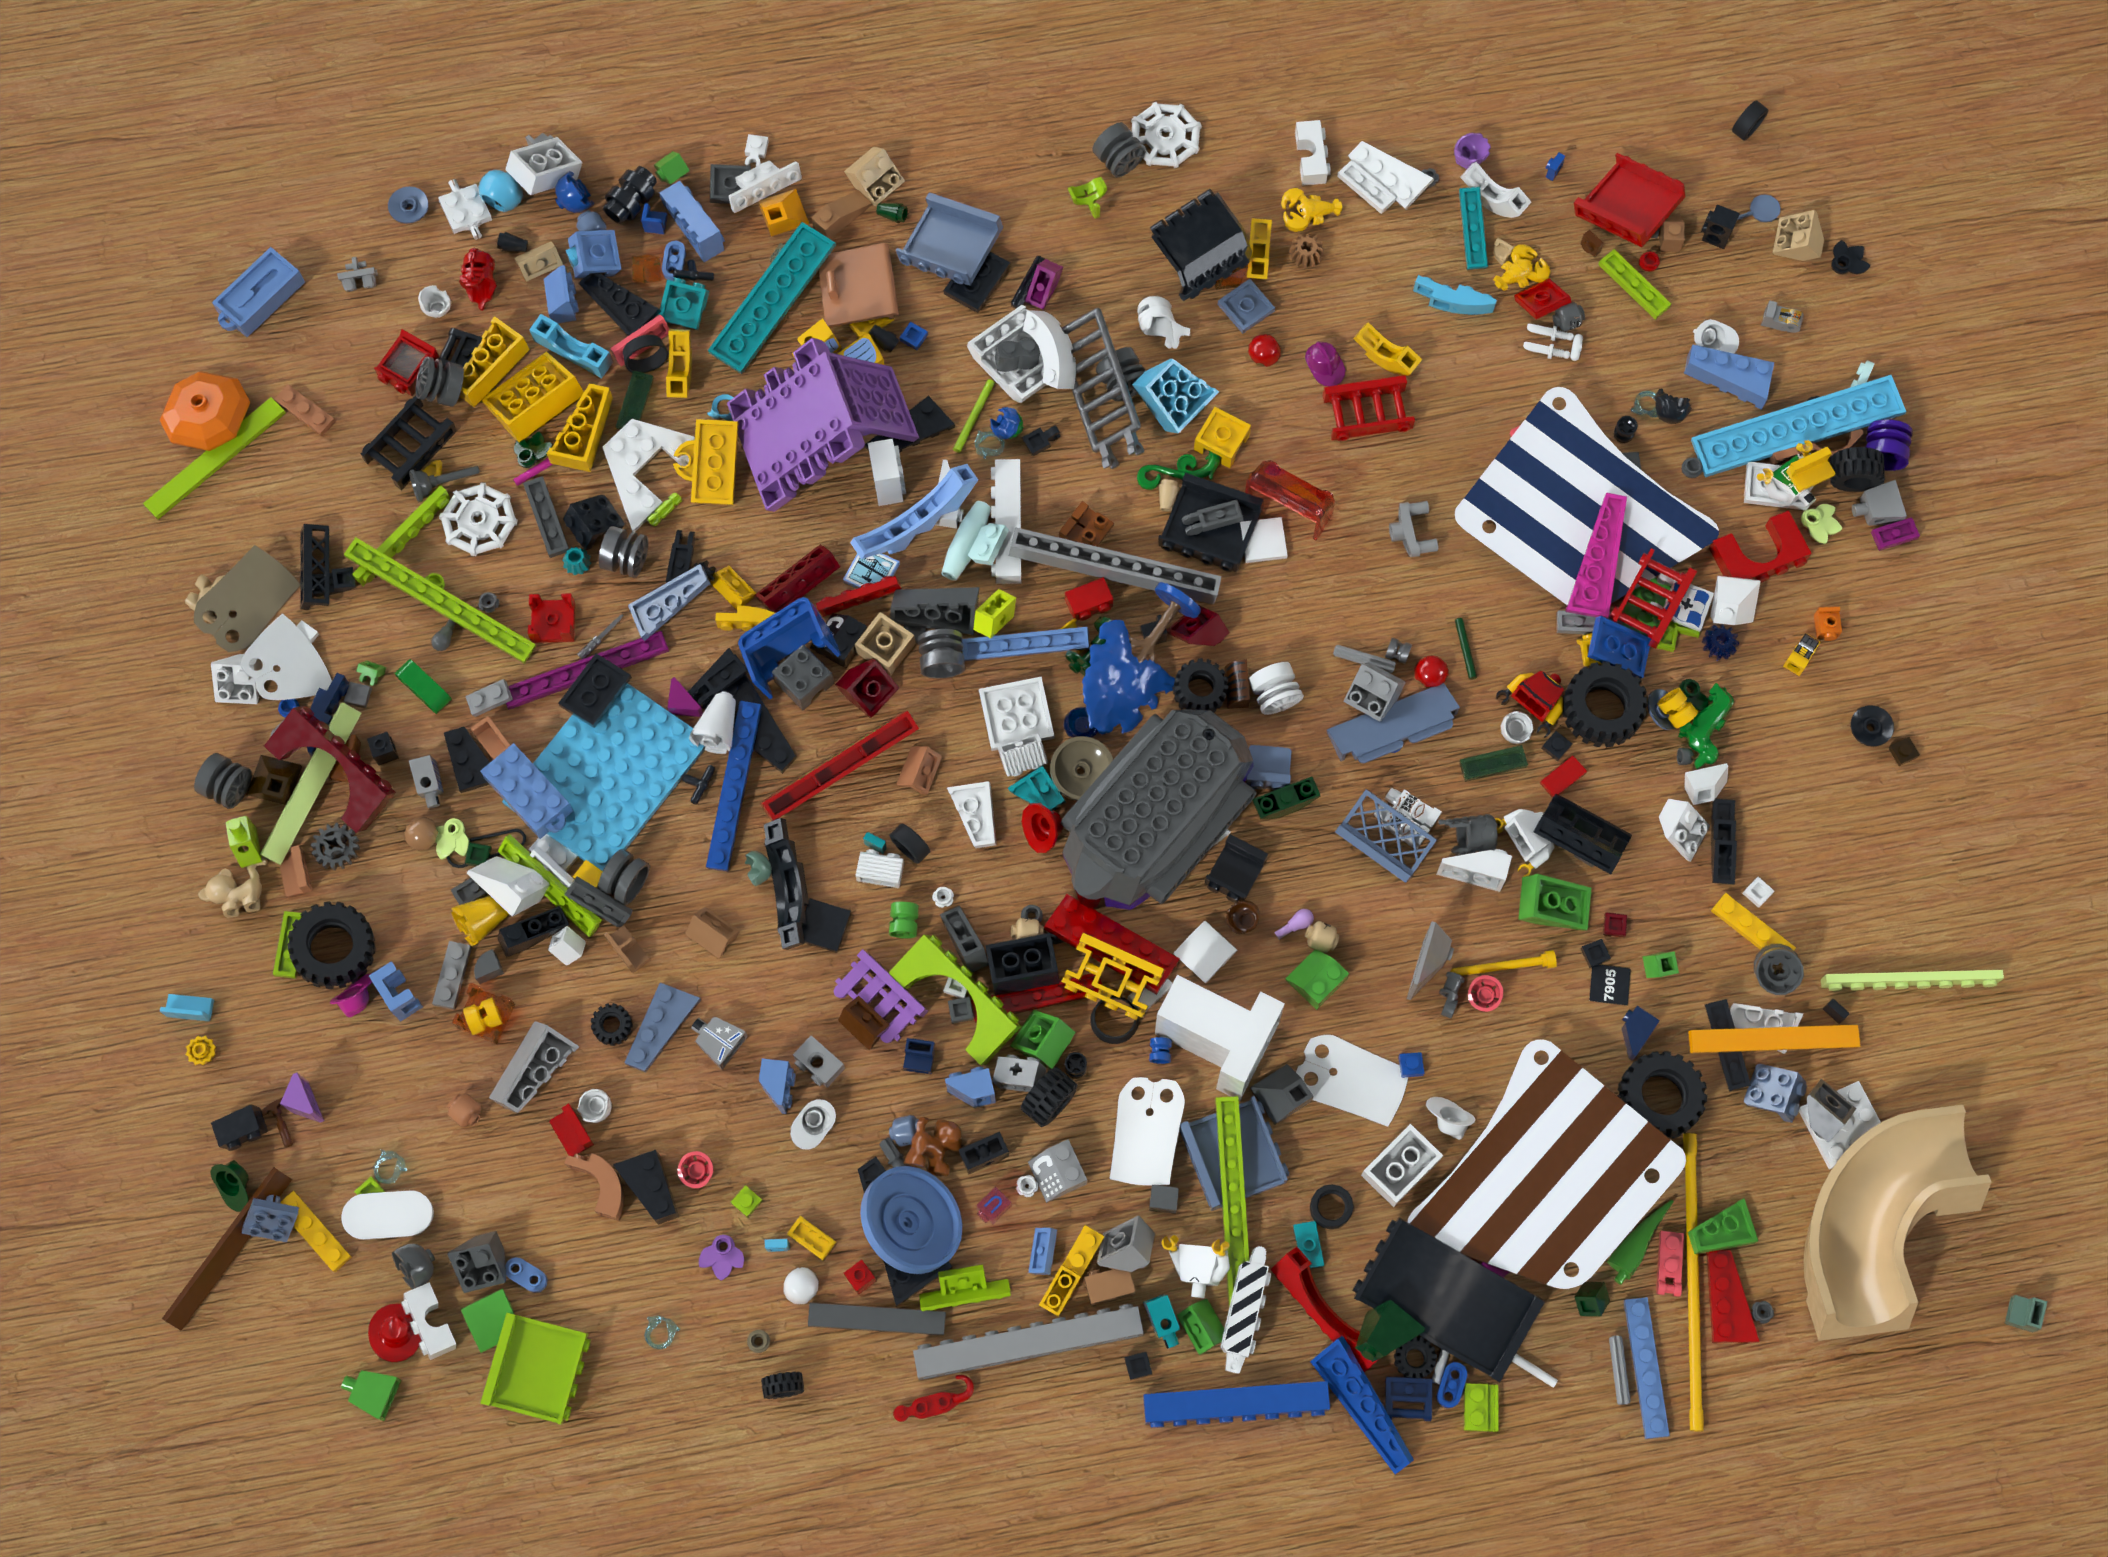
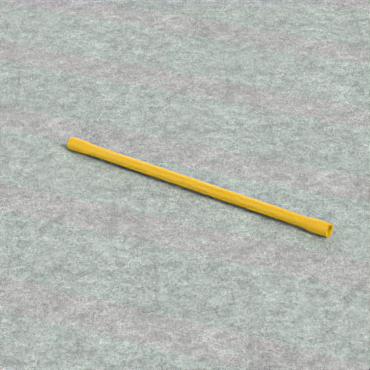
M1686 1133L1683 1134V1151L1686 1156L1685 1195L1690 1369L1689 1420L1690 1431L1702 1432L1704 1431L1701 1381L1698 1254H1694L1688 1235L1690 1230L1698 1226L1697 1134Z

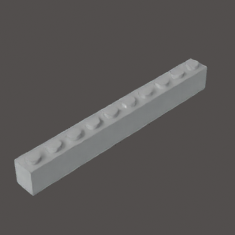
M1017 527L1014 530L1008 555L1099 578L1104 577V579L1154 591L1158 583L1163 582L1182 591L1192 600L1213 605L1218 596L1222 577Z
M1132 1304L1119 1306L1120 1310L1110 1311V1308L1097 1311L1096 1315L1088 1316V1313H1080L1074 1315L1075 1319L1071 1320L1060 1317L1053 1319L1050 1324L1044 1325L1042 1321L1030 1324V1328L1021 1329V1326L1007 1328L1008 1332L1000 1334L998 1330L985 1333V1337L976 1338V1335L962 1337L963 1341L959 1342L949 1339L941 1341L939 1346L931 1347V1344L917 1346L918 1350H913L917 1376L919 1380L1142 1337L1143 1329L1138 1306L1133 1307Z

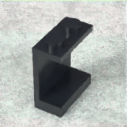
M1229 834L1225 847L1210 874H1207L1204 884L1212 892H1221L1227 895L1226 898L1234 903L1244 901L1266 863L1268 853Z

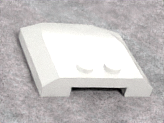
M1024 305L1013 310L967 344L974 360L1014 401L1022 403L1047 385L1042 383L1044 363L1041 351L1038 365L1032 369L1023 370L1017 368L1009 372L997 370L995 362L997 344L1004 341L1019 342L1023 339H1033L1031 335L1023 331L1027 309ZM1072 354V360L1073 362H1076L1075 357H1073Z

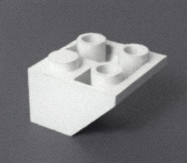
M244 654L234 655L211 663L215 702L258 704L260 694L256 689V682L252 677L246 675L241 667L240 662ZM258 658L251 659L249 662L250 668L254 671L262 669L261 660Z
M1668 799L1659 815L1665 837L1687 861L1691 862L1710 825L1689 802Z

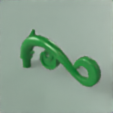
M1209 451V454L1205 457L1206 460L1209 459L1207 464L1195 471L1186 470L1187 466L1194 470L1197 464L1196 458L1191 454H1185L1178 458L1177 470L1160 465H1145L1139 469L1137 481L1143 489H1155L1161 482V475L1157 474V477L1152 481L1145 477L1147 472L1153 470L1180 480L1183 479L1185 473L1200 478L1209 476V479L1212 480L1221 462V457Z

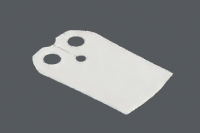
M1321 1035L1311 1038L1304 1050L1306 1061L1298 1066L1296 1073L1303 1081L1305 1074L1308 1072H1314L1318 1076L1317 1084L1313 1086L1306 1084L1314 1096L1313 1100L1388 1127L1399 1108L1408 1081V1077L1401 1078L1400 1065L1374 1055L1334 1035ZM1323 1044L1328 1047L1329 1054L1327 1057L1319 1058L1316 1056L1315 1048L1318 1045ZM1331 1068L1337 1069L1335 1076L1330 1075L1329 1070Z
M1132 1078L1122 1089L1118 1099L1110 1179L1135 1185L1170 1184L1174 1153L1185 1103L1183 1092L1176 1081L1161 1079L1159 1082H1151L1148 1078ZM1137 1086L1142 1087L1145 1091V1095L1141 1100H1134L1131 1096L1132 1090ZM1164 1089L1172 1090L1174 1095L1173 1099L1168 1103L1160 1099V1094ZM1151 1106L1154 1113L1152 1116H1147L1146 1110Z

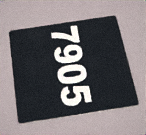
M1607 965L1592 967L1589 1000L1627 1006L1631 969Z

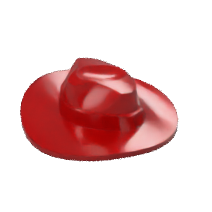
M389 1304L380 1308L373 1315L369 1323L368 1337L370 1345L375 1354L387 1362H402L409 1359L418 1350L419 1343L422 1341L419 1334H414L410 1325L413 1319L410 1313H405L402 1304Z

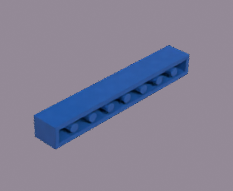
M1328 1381L1143 1395L1145 1425L1150 1424L1151 1428H1162L1164 1423H1173L1175 1427L1187 1426L1188 1421H1196L1197 1425L1210 1424V1420L1219 1419V1423H1231L1233 1418H1242L1243 1422L1256 1421L1257 1416H1265V1420L1279 1419V1415L1288 1414V1418H1300L1302 1413H1311L1312 1417L1325 1416V1412L1330 1410Z

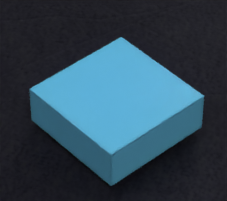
M788 1239L765 1240V1249L768 1252L788 1251L789 1241Z

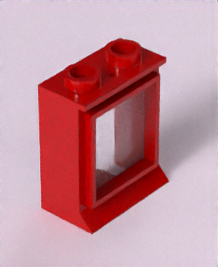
M401 329L399 337L378 366L374 367V370L378 375L379 381L386 385L388 383L393 385L401 394L407 393L413 396L416 392L417 375L426 356L432 357L435 361L440 357L435 347Z

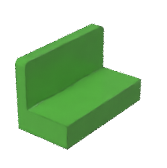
M1208 1299L1192 1304L1177 1314L1199 1355L1222 1342L1224 1327Z

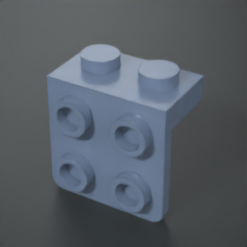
M1260 745L1249 746L1254 766L1247 776V785L1253 789L1266 788L1274 791L1290 785L1291 749Z
M1757 1064L1750 1081L1751 1086L1747 1089L1744 1103L1747 1106L1776 1112L1783 1121L1792 1123L1794 1116H1797L1799 1112L1800 1099L1806 1092V1081L1798 1072Z

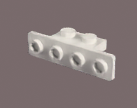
M769 160L735 177L737 185L742 189L729 195L731 209L736 213L801 180L799 163L795 161L779 169Z

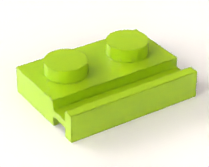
M1465 1383L1464 1431H1499L1497 1384Z

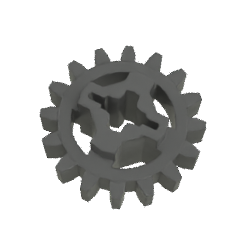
M335 823L334 828L327 824V830L324 831L320 828V836H313L317 842L311 843L312 848L316 849L312 852V855L317 857L316 861L319 864L323 863L322 866L326 869L331 866L336 871L338 865L345 869L344 863L347 862L351 865L353 863L350 859L358 857L355 850H360V847L355 843L359 842V838L354 836L355 832L352 829L348 830L349 828L345 824L340 827L338 823ZM346 838L349 840V847L346 846ZM322 846H324L326 849L324 852L325 856L322 852Z

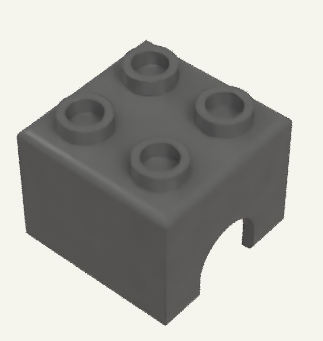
M804 644L772 671L774 682L802 711L811 704V700L816 693L822 689L826 691L834 684L832 673Z

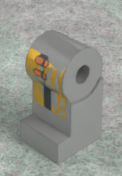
M1769 300L1764 311L1761 326L1784 332H1799L1804 314L1797 309L1778 306V302Z

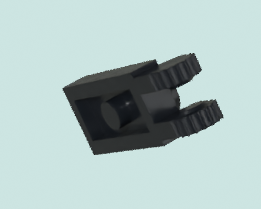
M682 530L676 531L675 541L672 543L666 583L691 569L695 532L690 531L687 545L681 544L683 539Z
M735 654L703 677L702 681L695 685L689 693L691 696H696L707 687L709 691L697 701L700 706H704L716 694L725 691L749 673L748 669Z

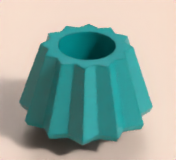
M578 547L571 548L566 551L563 557V568L567 569V573H572L574 576L583 574L584 571L589 570V565L592 564L590 561L591 556L584 549Z

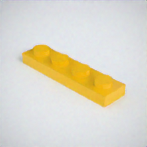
M1727 893L1721 897L1711 910V912L1760 950L1770 944H1783L1789 946L1792 950L1796 949L1795 946Z
M292 1191L280 1202L281 1204L299 1207L294 1223L295 1229L334 1273L352 1258L295 1191Z

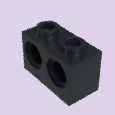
M1717 204L1714 212L1710 210L1701 230L1704 233L1702 241L1725 249L1740 213Z

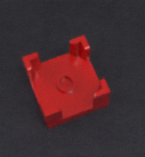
M571 593L561 594L563 600H542L539 594H529V606L532 613L531 625H528V636L531 642H574L575 600Z

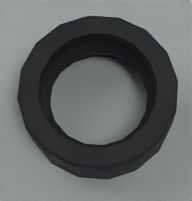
M1757 100L1753 101L1740 115L1732 128V132L1743 141L1747 140L1763 122L1768 114V109Z
M903 823L890 834V839L896 847L917 864L930 853V848L914 830Z
M1334 1184L1324 1185L1315 1192L1311 1199V1216L1322 1228H1340L1348 1222L1352 1215L1353 1200L1349 1192L1343 1187ZM1326 1194H1336L1344 1202V1213L1336 1220L1326 1219L1319 1212V1201Z

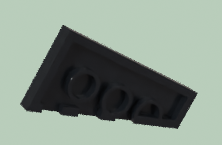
M590 273L578 283L628 336L653 320L661 312L657 307L600 273Z
M927 396L909 410L919 436L917 440L911 442L876 435L865 444V448L869 451L868 443L893 439L894 446L899 447L900 453L902 449L911 445H918L922 440L929 437L933 438L947 429L949 431L955 428V424L930 396Z

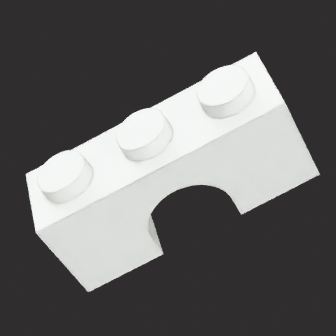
M1320 120L1296 122L1295 137L1297 150H1309L1313 153L1310 157L1301 158L1300 174L1302 186L1326 184L1327 176L1330 175V163H1326L1328 148L1327 145L1323 144V140L1326 138L1325 128H1321Z
M430 1282L404 1293V1301L401 1304L405 1313H410L413 1319L410 1325L414 1334H419L422 1340L419 1346L423 1355L428 1354L429 1359L432 1360L455 1350L456 1342L448 1324L432 1327L425 1320L426 1315L430 1311L438 1308V1301Z

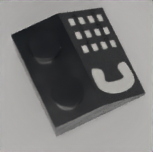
M832 613L826 624L833 634L841 655L837 657L827 646L818 648L813 643L810 649L847 668L856 654L855 643L865 632L867 625L849 615Z

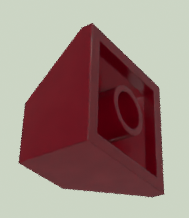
M1200 605L1198 606L1201 608V612L1198 617L1191 618L1183 615L1166 630L1169 635L1188 644L1215 646L1221 643L1230 633L1219 614Z
M874 658L849 669L835 684L841 693L869 718H872L899 689V686Z

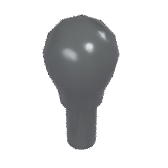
M449 619L447 624L432 637V647L437 651H444L449 647L453 634L452 630L456 625L454 621Z

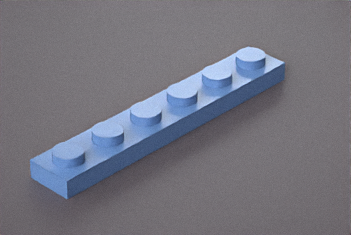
M1088 627L998 635L992 638L962 639L964 661L1090 649Z
M1648 1297L1626 1299L1623 1302L1645 1439L1669 1437Z

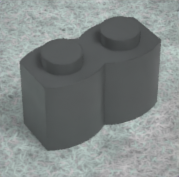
M1023 339L1019 342H1001L997 344L995 353L997 370L1009 372L1017 368L1023 370L1032 369L1038 365L1040 349L1034 339Z

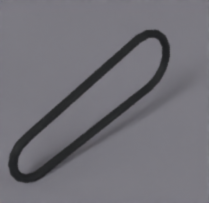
M511 829L471 838L469 842L519 832L523 836L521 843L523 846L526 842V835L520 829ZM499 852L490 855V858L499 856L501 854ZM450 855L447 857L449 864L453 867L464 868L469 866L466 864H454L450 859Z

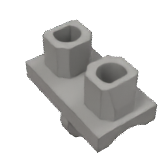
M352 257V263L345 264L346 270L354 269V271L337 273L338 280L342 282L346 292L357 290L355 280L362 279L365 289L376 287L375 276H378L377 269L375 270L374 267L360 269L367 267L366 261L358 262L357 257Z

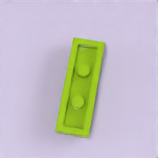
M284 911L273 970L275 977L297 978V971L290 959L287 944L289 943V931L293 930L292 924L295 920L301 919V913Z

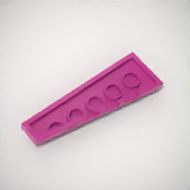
M1611 493L1605 494L1566 607V612L1591 617L1602 616L1608 619L1627 496Z

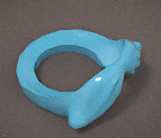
M728 394L717 396L713 400L711 411L707 415L714 419L723 418L726 421H733L731 413L719 414L717 405L722 400H731L734 397Z

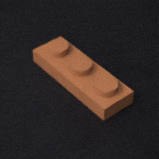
M288 384L274 399L282 408L321 436L336 422L332 416Z

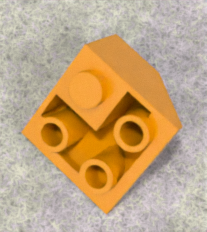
M796 189L758 201L771 237L796 229L801 222L809 224Z

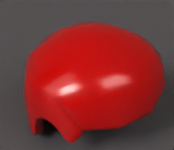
M1262 334L1252 339L1248 345V354L1256 364L1261 363L1269 367L1277 363L1281 357V349L1273 336Z
M1434 655L1425 656L1414 667L1415 679L1420 681L1425 687H1437L1443 684L1449 675L1447 664L1440 657Z

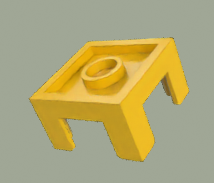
M1214 407L1195 438L1194 450L1203 454L1205 448L1222 457L1221 464L1231 468L1238 449L1243 442L1246 443L1250 436L1251 425Z

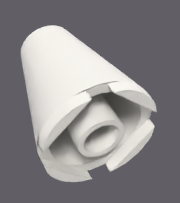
M721 692L714 696L690 733L689 740L698 747L700 743L706 746L704 750L716 754H726L727 750H731L736 705L733 695L728 692Z

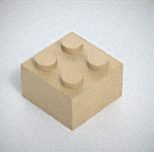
M880 612L855 643L856 653L867 661L873 658L876 659L888 675L891 676L916 644L915 636Z

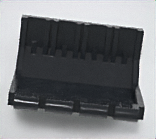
M1211 189L1197 196L1199 202L1194 198L1183 205L1181 210L1177 209L1166 216L1165 221L1162 219L1150 227L1153 233L1151 238L1178 273L1182 285L1179 296L1183 301L1188 298L1194 299L1204 288L1210 289L1220 278L1226 279L1236 268L1239 267L1241 269L1249 264L1252 255L1243 226L1218 192L1214 194Z

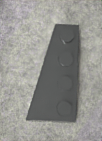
M979 587L895 590L890 608V619L898 624L931 629H953L960 633L974 635L975 610L978 609Z

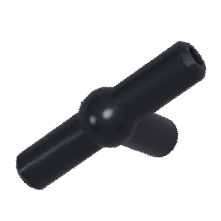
M688 260L687 262L689 271H673V277L690 279L692 281L714 280V273L698 272L694 260Z
M708 765L701 779L688 774L683 776V782L697 787L690 799L692 804L697 805L704 791L708 789L709 781L716 770L714 766Z

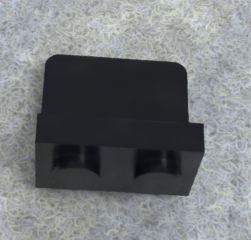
M602 494L571 503L563 518L566 526L571 530L577 542L581 544L584 550L592 549L597 537L606 534L611 526L622 529L625 525L610 501Z

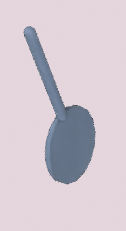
M1759 195L1751 202L1750 212L1739 215L1737 220L1752 215L1760 222H1772L1780 214V204L1770 195Z

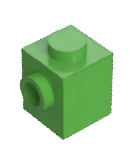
M673 151L654 164L657 170L655 172L656 176L661 182L664 181L672 184L690 171L681 155Z
M1675 951L1642 956L1646 978L1664 977L1679 973Z

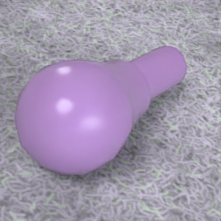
M1308 909L1298 910L1288 921V924L1274 932L1278 939H1281L1292 931L1295 932L1307 928L1313 923V913Z

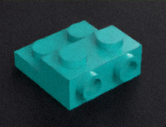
M675 277L673 281L667 280L659 315L668 323L698 330L710 291L705 289L706 285L694 282L693 286L685 284L686 280Z

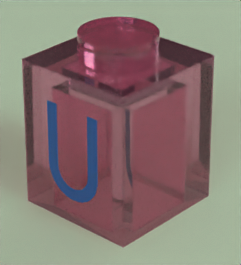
M995 1186L976 1205L979 1211L977 1215L983 1222L987 1223L989 1221L993 1225L1012 1206V1203Z

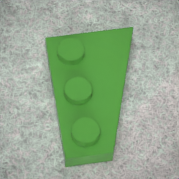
M1744 1198L1688 1232L1694 1254L1758 1242Z

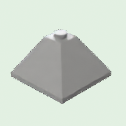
M1431 922L1424 937L1406 998L1408 1000H1411L1444 966L1446 960L1450 961L1454 951V948L1450 947L1452 940L1436 922Z

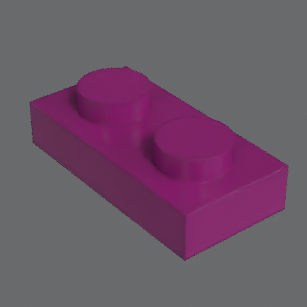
M1912 517L1873 529L1871 532L1879 551L1916 540L1920 537Z

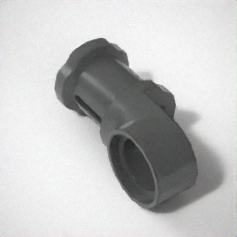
M1447 972V980L1443 989H1440L1439 994L1447 998L1441 1015L1451 1019L1458 1003L1459 996L1457 994L1459 988L1465 982V978L1459 974Z

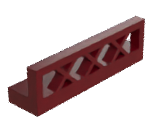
M820 544L757 592L755 596L766 606L768 611L777 613L792 602L803 597L839 569L840 565L831 551Z

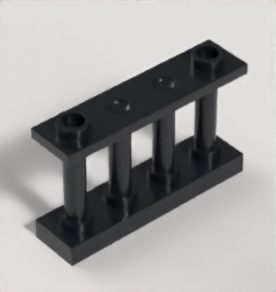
M416 395L405 403L404 408L371 443L364 446L360 453L365 463L369 464L374 459L393 474L391 479L401 491L411 481L409 471H420L457 432L454 423L448 418L443 422H439L422 409L424 405ZM415 414L435 429L429 437H425L408 424ZM401 429L421 444L415 452H411L393 438ZM387 444L407 459L401 467H397L379 453Z

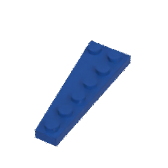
M1342 1335L1310 1362L1324 1381H1328L1330 1389L1393 1473L1397 1474L1414 1459L1353 1354L1350 1345Z

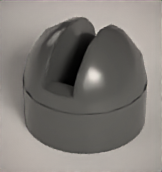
M1679 748L1677 751V763L1679 765L1691 764L1694 761L1691 756H1694L1693 751L1689 748Z

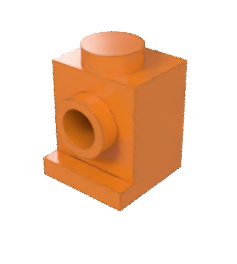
M1840 606L1819 607L1814 614L1817 639H1824L1825 641L1837 639L1842 633Z

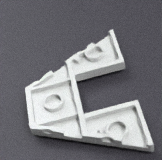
M631 419L603 446L605 457L632 532H636L647 521V517L651 513H655L654 511L663 503L635 475L661 449L680 466H686L689 463L687 455H682L679 458L673 455L681 444L686 441L695 440L694 436Z

